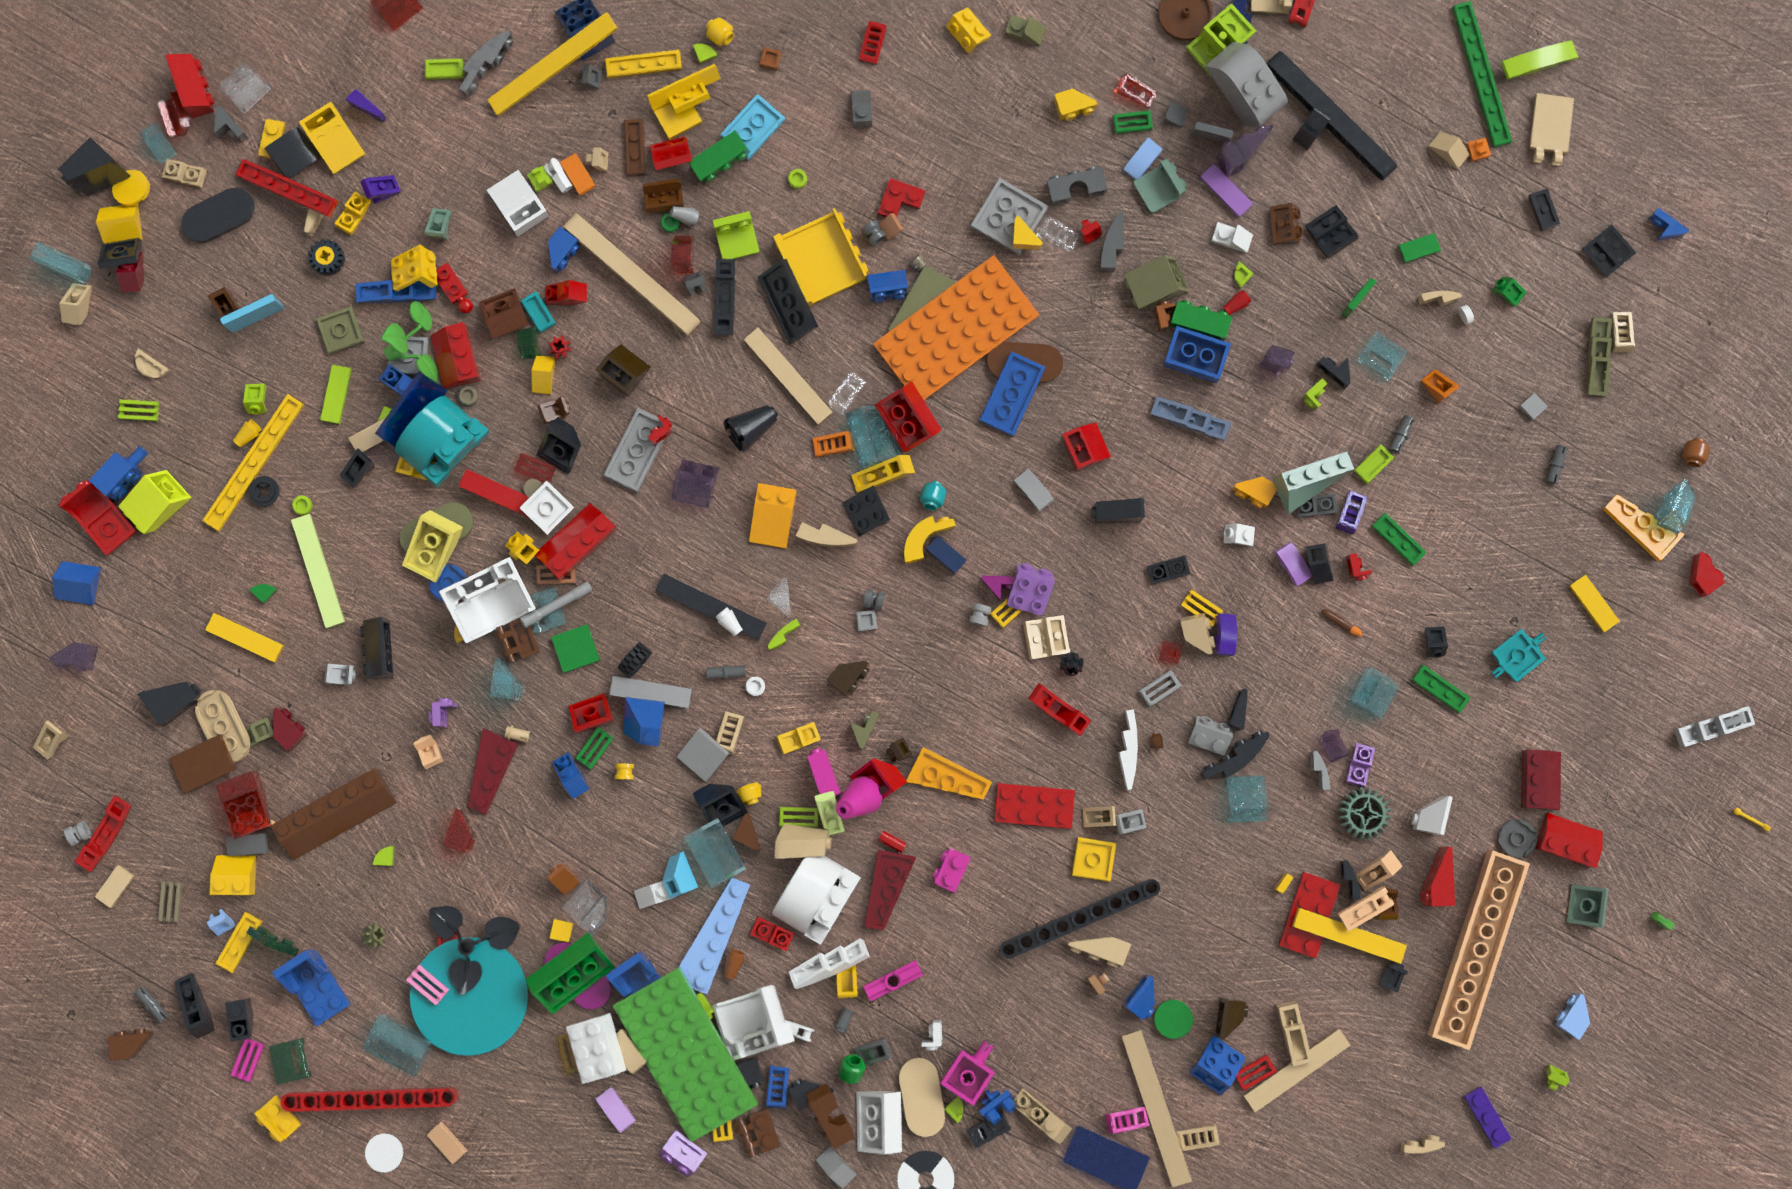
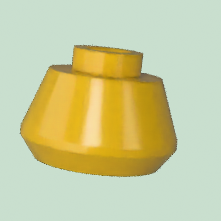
M758 782L738 788L736 793L743 803H747L748 806L759 802L761 785Z

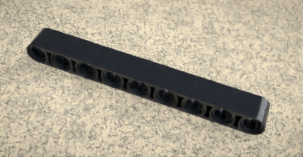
M1278 51L1266 63L1274 77L1310 113L1316 108L1330 118L1325 127L1378 179L1384 181L1397 168L1396 162L1283 52Z
M1146 879L1005 940L999 947L1000 954L1008 959L1016 957L1156 896L1160 892V884L1154 879ZM1149 882L1155 884L1156 889L1153 893L1146 891V885ZM1131 890H1135L1138 893V898L1135 901H1131L1128 898V893ZM1117 897L1120 900V906L1113 909L1110 901ZM1096 905L1102 907L1103 911L1100 916H1094L1092 912L1093 907ZM1078 913H1082L1085 917L1082 924L1075 922L1074 918ZM1059 921H1065L1067 924V928L1063 932L1057 930V923ZM1045 928L1049 931V937L1043 940L1039 937V931ZM1025 936L1031 938L1032 942L1029 947L1021 945V939ZM1006 944H1011L1014 948L1013 953L1010 955H1006L1003 952V947Z

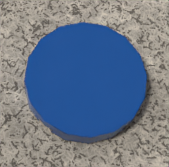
M447 564L436 583L429 580L430 592L435 598L443 602L439 591L466 579V574L459 567Z

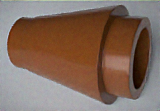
M730 949L726 955L724 977L735 979L745 961V953L736 949Z

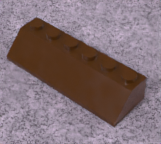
M372 769L270 826L279 843L294 860L396 804V801L379 769Z

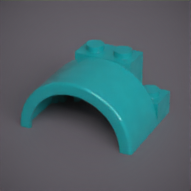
M440 396L426 405L407 425L396 443L395 452L438 488L460 461L489 435V429L475 417L472 419L447 396ZM435 456L438 461L434 464H430L431 460Z

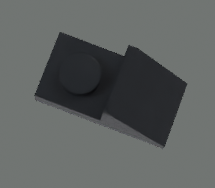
M1315 108L1300 127L1293 140L1306 150H1309L1330 118Z
M1323 356L1315 366L1343 389H1346L1351 383L1348 357L1337 368L1335 366L1336 363L1331 358Z
M358 448L340 476L354 488L359 485L364 475L373 470L375 466Z

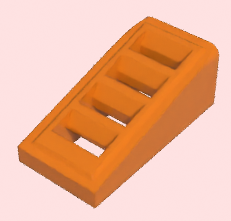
M850 431L812 438L815 457L855 451L853 434ZM836 439L839 441L840 448H837ZM828 440L831 441V447H832V449H830V450H829ZM821 441L824 444V451H821Z

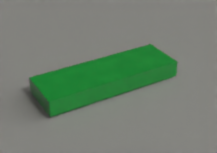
M1386 513L1371 526L1411 566H1414L1427 553Z
M1425 665L1420 666L1411 680L1458 714L1461 713L1471 698Z

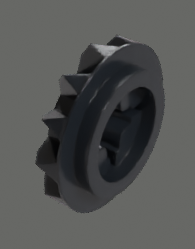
M268 476L255 478L248 490L252 502L259 506H270L276 502L280 495L279 485L273 478ZM259 486H260L261 488H262V487H263V488H267V487H268V490H267V491H268V493H269L270 496H268V495H267V496H266V495H262V496H261L262 491L260 490Z

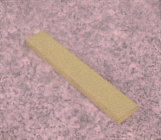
M759 328L755 329L744 339L746 344L817 425L821 424L832 414L828 406Z
M1337 1029L1309 1049L1312 1062L1298 1066H1292L1290 1062L1243 1096L1253 1111L1257 1112L1351 1045L1340 1029Z

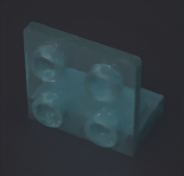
M1242 776L1226 778L1229 800L1228 822L1267 821L1269 803L1265 777Z

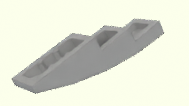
M612 676L609 695L665 702L664 705L689 708L692 689Z
M1747 706L1674 729L1680 748L1755 725V721L1750 707Z

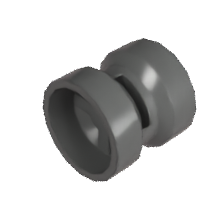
M877 220L869 222L861 229L862 233L868 237V242L871 246L880 243L887 237L885 232L879 228L880 224Z
M866 589L862 607H873L875 610L881 611L885 592L876 593L872 589Z

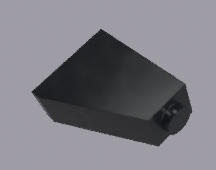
M1144 498L1096 502L1095 507L1091 508L1092 518H1095V523L1141 522L1145 518Z
M186 681L143 691L137 695L159 725L166 726L196 704L202 691L197 684Z

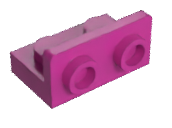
M949 848L948 851L944 850L940 859L943 862L940 869L936 868L932 876L935 879L934 884L955 893L971 857L952 848Z

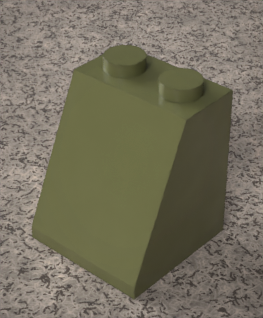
M1163 255L1124 274L1126 277V287L1128 290H1131L1134 296L1132 297L1133 304L1136 308L1138 307L1142 310L1190 292L1177 260L1172 256Z

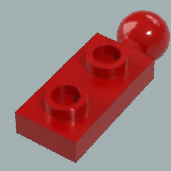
M447 262L436 269L437 282L453 305L459 302L458 309L460 312L470 313L473 309V303L471 300L464 298L469 293Z

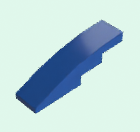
M392 280L356 283L357 303H397L436 300V286L430 288L420 281L399 291L393 289Z

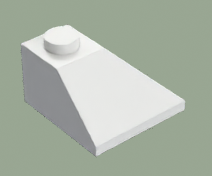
M1439 797L1417 810V813L1413 814L1411 824L1414 825L1413 830L1432 835H1444L1453 797Z

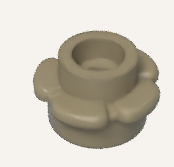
M919 253L909 263L913 267L912 270L917 269L919 271L926 264L924 261L926 256L923 257Z

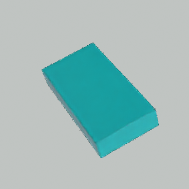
M537 291L520 300L540 334L556 325Z

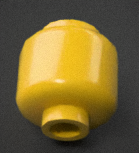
M711 19L706 25V36L716 45H728L734 37L733 27L724 19Z

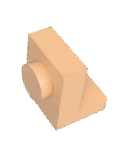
M431 735L421 737L413 742L425 769L443 762L437 742Z

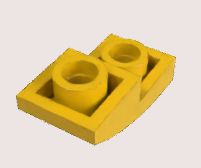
M354 192L344 205L345 210L334 223L335 227L352 236L367 212L371 200Z

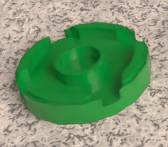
M1169 999L1163 1001L1157 1007L1154 1013V1024L1163 1036L1177 1039L1185 1036L1190 1031L1193 1025V1015L1191 1009L1185 1003Z

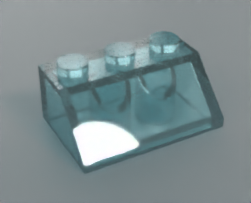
M875 405L859 407L845 414L861 468H869L902 455L898 442Z
M718 818L683 837L711 889L746 870Z
M381 1014L369 1032L364 1049L415 1077L433 1046V1042L389 1016Z

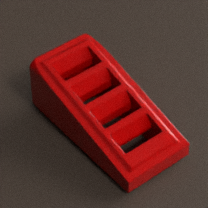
M873 21L868 22L859 57L860 61L877 65L887 25ZM869 37L878 38L879 41L869 39ZM867 44L877 46V49L867 47ZM865 51H866V52H870V53H874V54H875V57H874V56H870V55H866V54H865Z

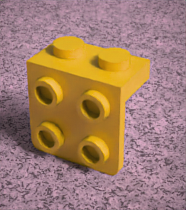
M419 244L394 257L391 260L393 289L399 291L417 281L424 283L430 288L437 286L435 254Z

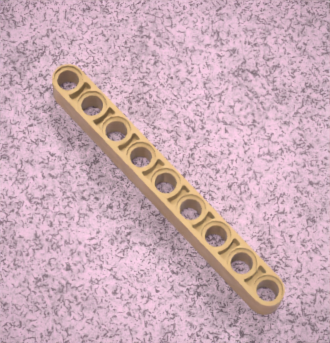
M577 213L563 226L568 233L578 239L581 245L685 335L689 336L700 324L701 321Z

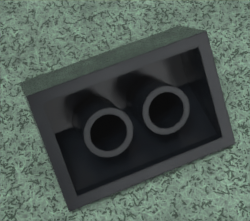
M384 617L363 620L360 632L361 636L364 637V645H362V655L366 659V664H363L364 675H367L368 679L394 678L390 620Z

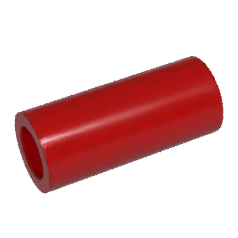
M884 830L878 841L900 853L903 852L907 844Z

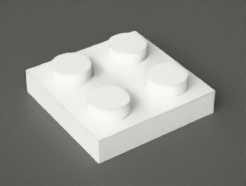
M546 480L519 508L548 535L574 507Z

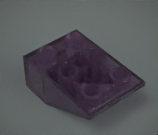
M1263 125L1257 128L1253 134H1243L1239 137V140L1235 142L1228 141L1222 145L1216 160L1227 178L1244 170L1268 138L1273 125L1268 127Z

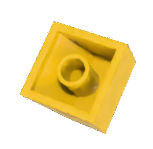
M216 855L210 875V895H255L256 856Z

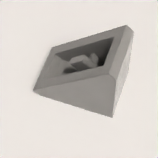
M1142 809L1115 815L1117 834L1147 828Z
M830 1146L816 1159L825 1173L842 1188L857 1175Z

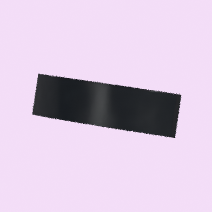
M716 259L714 335H733L735 259Z

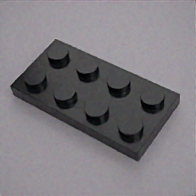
M781 259L758 276L789 344H794L818 327L787 259Z

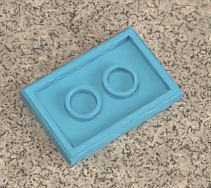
M757 94L720 134V137L724 138L736 130L750 151L746 158L749 161L786 119Z
M270 294L221 317L220 320L222 325L233 333L283 310L284 307L273 294Z

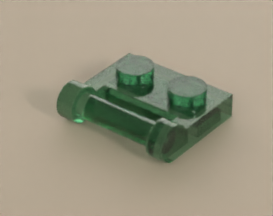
M304 1038L269 1046L277 1085L312 1076L311 1070H308L305 1056ZM293 1046L296 1047L301 1073H296L291 1049Z

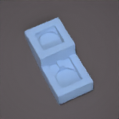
M1147 138L1123 170L1135 180L1142 177L1163 149L1150 138Z

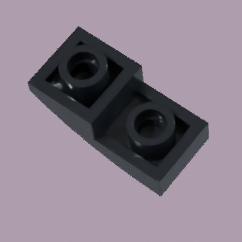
M1186 555L1147 566L1152 584L1191 574Z

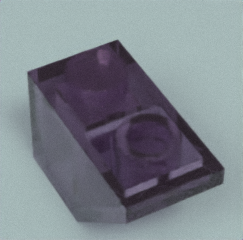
M1272 345L1260 365L1280 376L1282 372L1286 373L1295 361L1292 358L1295 352Z
M72 642L52 655L49 661L56 662L55 666L67 668V665H72L74 670L86 672V668L92 670L94 668L98 647Z

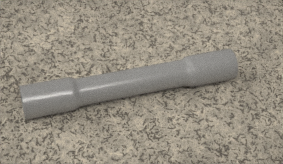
M586 581L538 610H534L521 617L520 621L524 628H527L566 604L592 592V588Z

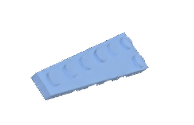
M731 878L679 967L682 969L692 989L708 994L750 884Z

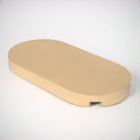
M219 690L204 692L197 700L195 714L207 740L222 734L233 763L243 760L250 749V738L231 698Z
M921 1057L912 1058L902 1066L899 1073L906 1122L910 1130L916 1135L929 1137L938 1133L945 1122L938 1072L936 1067L927 1059Z

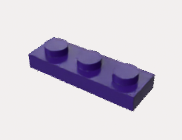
M1481 1086L1464 1095L1466 1102L1493 1148H1497L1512 1139Z

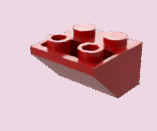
M1096 422L1077 427L1063 433L1061 436L1076 472L1111 458Z

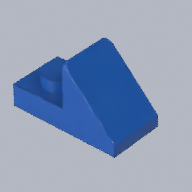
M1657 208L1649 217L1653 225L1664 229L1656 241L1681 238L1689 231V229L1660 208Z

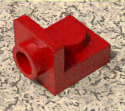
M661 414L657 417L663 426L661 428L659 426L655 427L648 436L654 446L673 433L670 429L673 425L667 417L663 419Z
M1357 553L1346 556L1350 579L1356 578V581L1368 579L1367 576L1372 574V570L1360 571L1362 561Z

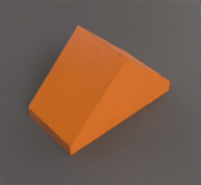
M1436 369L1421 380L1438 404L1459 388L1457 383Z

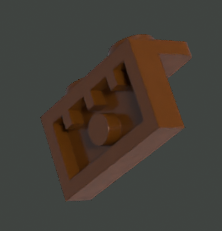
M1293 203L1270 206L1273 244L1300 243L1302 229L1299 226L1298 220L1301 218L1299 207Z

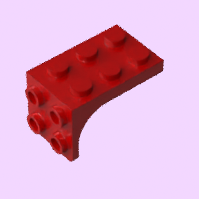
M89 480L80 482L76 486V490L71 494L64 495L58 504L61 509L67 511L82 526L106 556H109L138 532L115 503Z

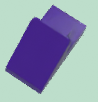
M394 175L364 178L360 181L367 199L372 198L374 203H379L401 192Z

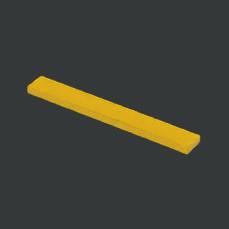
M604 13L487 99L496 115L500 116L618 30L609 13Z
M289 394L286 395L202 520L204 523L218 532L221 531L249 489L251 482L258 476L304 407L303 403Z

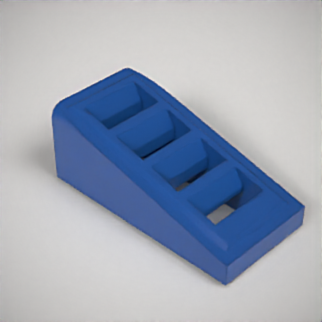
M770 1066L766 1100L767 1108L786 1109L790 1068ZM774 1073L785 1074L784 1078L773 1077ZM773 1081L784 1082V1086L773 1085ZM772 1090H783V1094L772 1093ZM772 1098H781L782 1102L772 1101Z

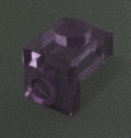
M1339 729L1328 730L1321 735V745L1330 763L1348 756V751L1340 737Z

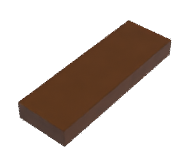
M643 119L624 120L626 176H646Z

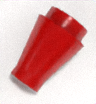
M1244 290L1237 291L1227 304L1223 306V309L1230 316L1248 307L1252 300Z

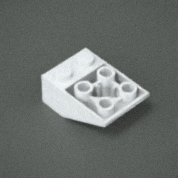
M519 170L487 189V192L517 237L549 217L546 209Z

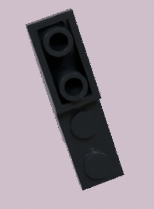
M1260 730L1251 735L1252 739L1248 741L1242 739L1234 743L1235 747L1231 749L1234 757L1229 754L1220 759L1222 763L1215 765L1213 762L1203 767L1205 771L1200 773L1203 780L1220 772L1224 778H1228L1241 770L1260 752L1270 735L1269 732L1263 733Z

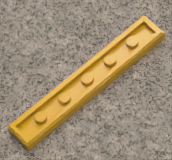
M1301 908L1297 909L1292 924L1293 927L1400 964L1407 947L1405 944L1356 927L1347 931L1343 923Z

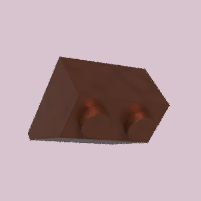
M515 288L480 301L484 320L492 338L502 337L509 332L521 330L528 325Z

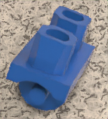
M986 1090L985 1094L988 1097L982 1101L985 1107L979 1112L985 1120L988 1119L989 1122L995 1125L1002 1119L997 1113L1000 1108L1003 1107L1009 1114L1016 1109V1106L1008 1090L1001 1095L998 1090L992 1094Z

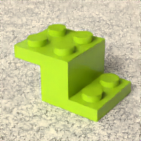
M1231 3L1203 27L1201 35L1186 47V50L1212 76L1206 65L1231 43L1238 42L1244 44L1256 33V29Z

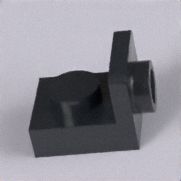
M1425 627L1426 657L1439 658L1445 656L1448 648L1445 627Z

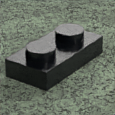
M1548 188L1528 196L1541 231L1560 224Z

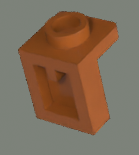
M1163 301L1155 307L1154 314L1159 332L1166 331L1169 327L1170 317L1165 312L1173 310L1175 303Z

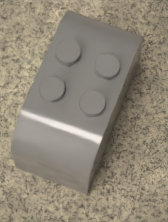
M1231 43L1206 65L1213 79L1245 126L1261 127L1288 103L1285 92L1263 58L1254 48L1247 44Z

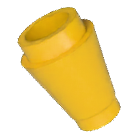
M251 419L248 422L245 421L233 441L239 447H242L259 436V432L262 429Z

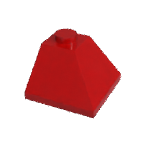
M875 758L849 776L852 780L861 777L872 779L879 786L878 790L880 795L882 794V800L907 783L896 766Z

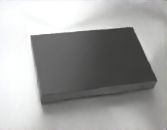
M1196 122L1190 135L1227 144L1232 139L1233 131Z

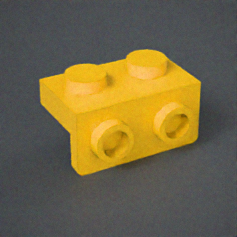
M968 7L954 14L946 24L947 29L968 54L976 46L991 37V34Z

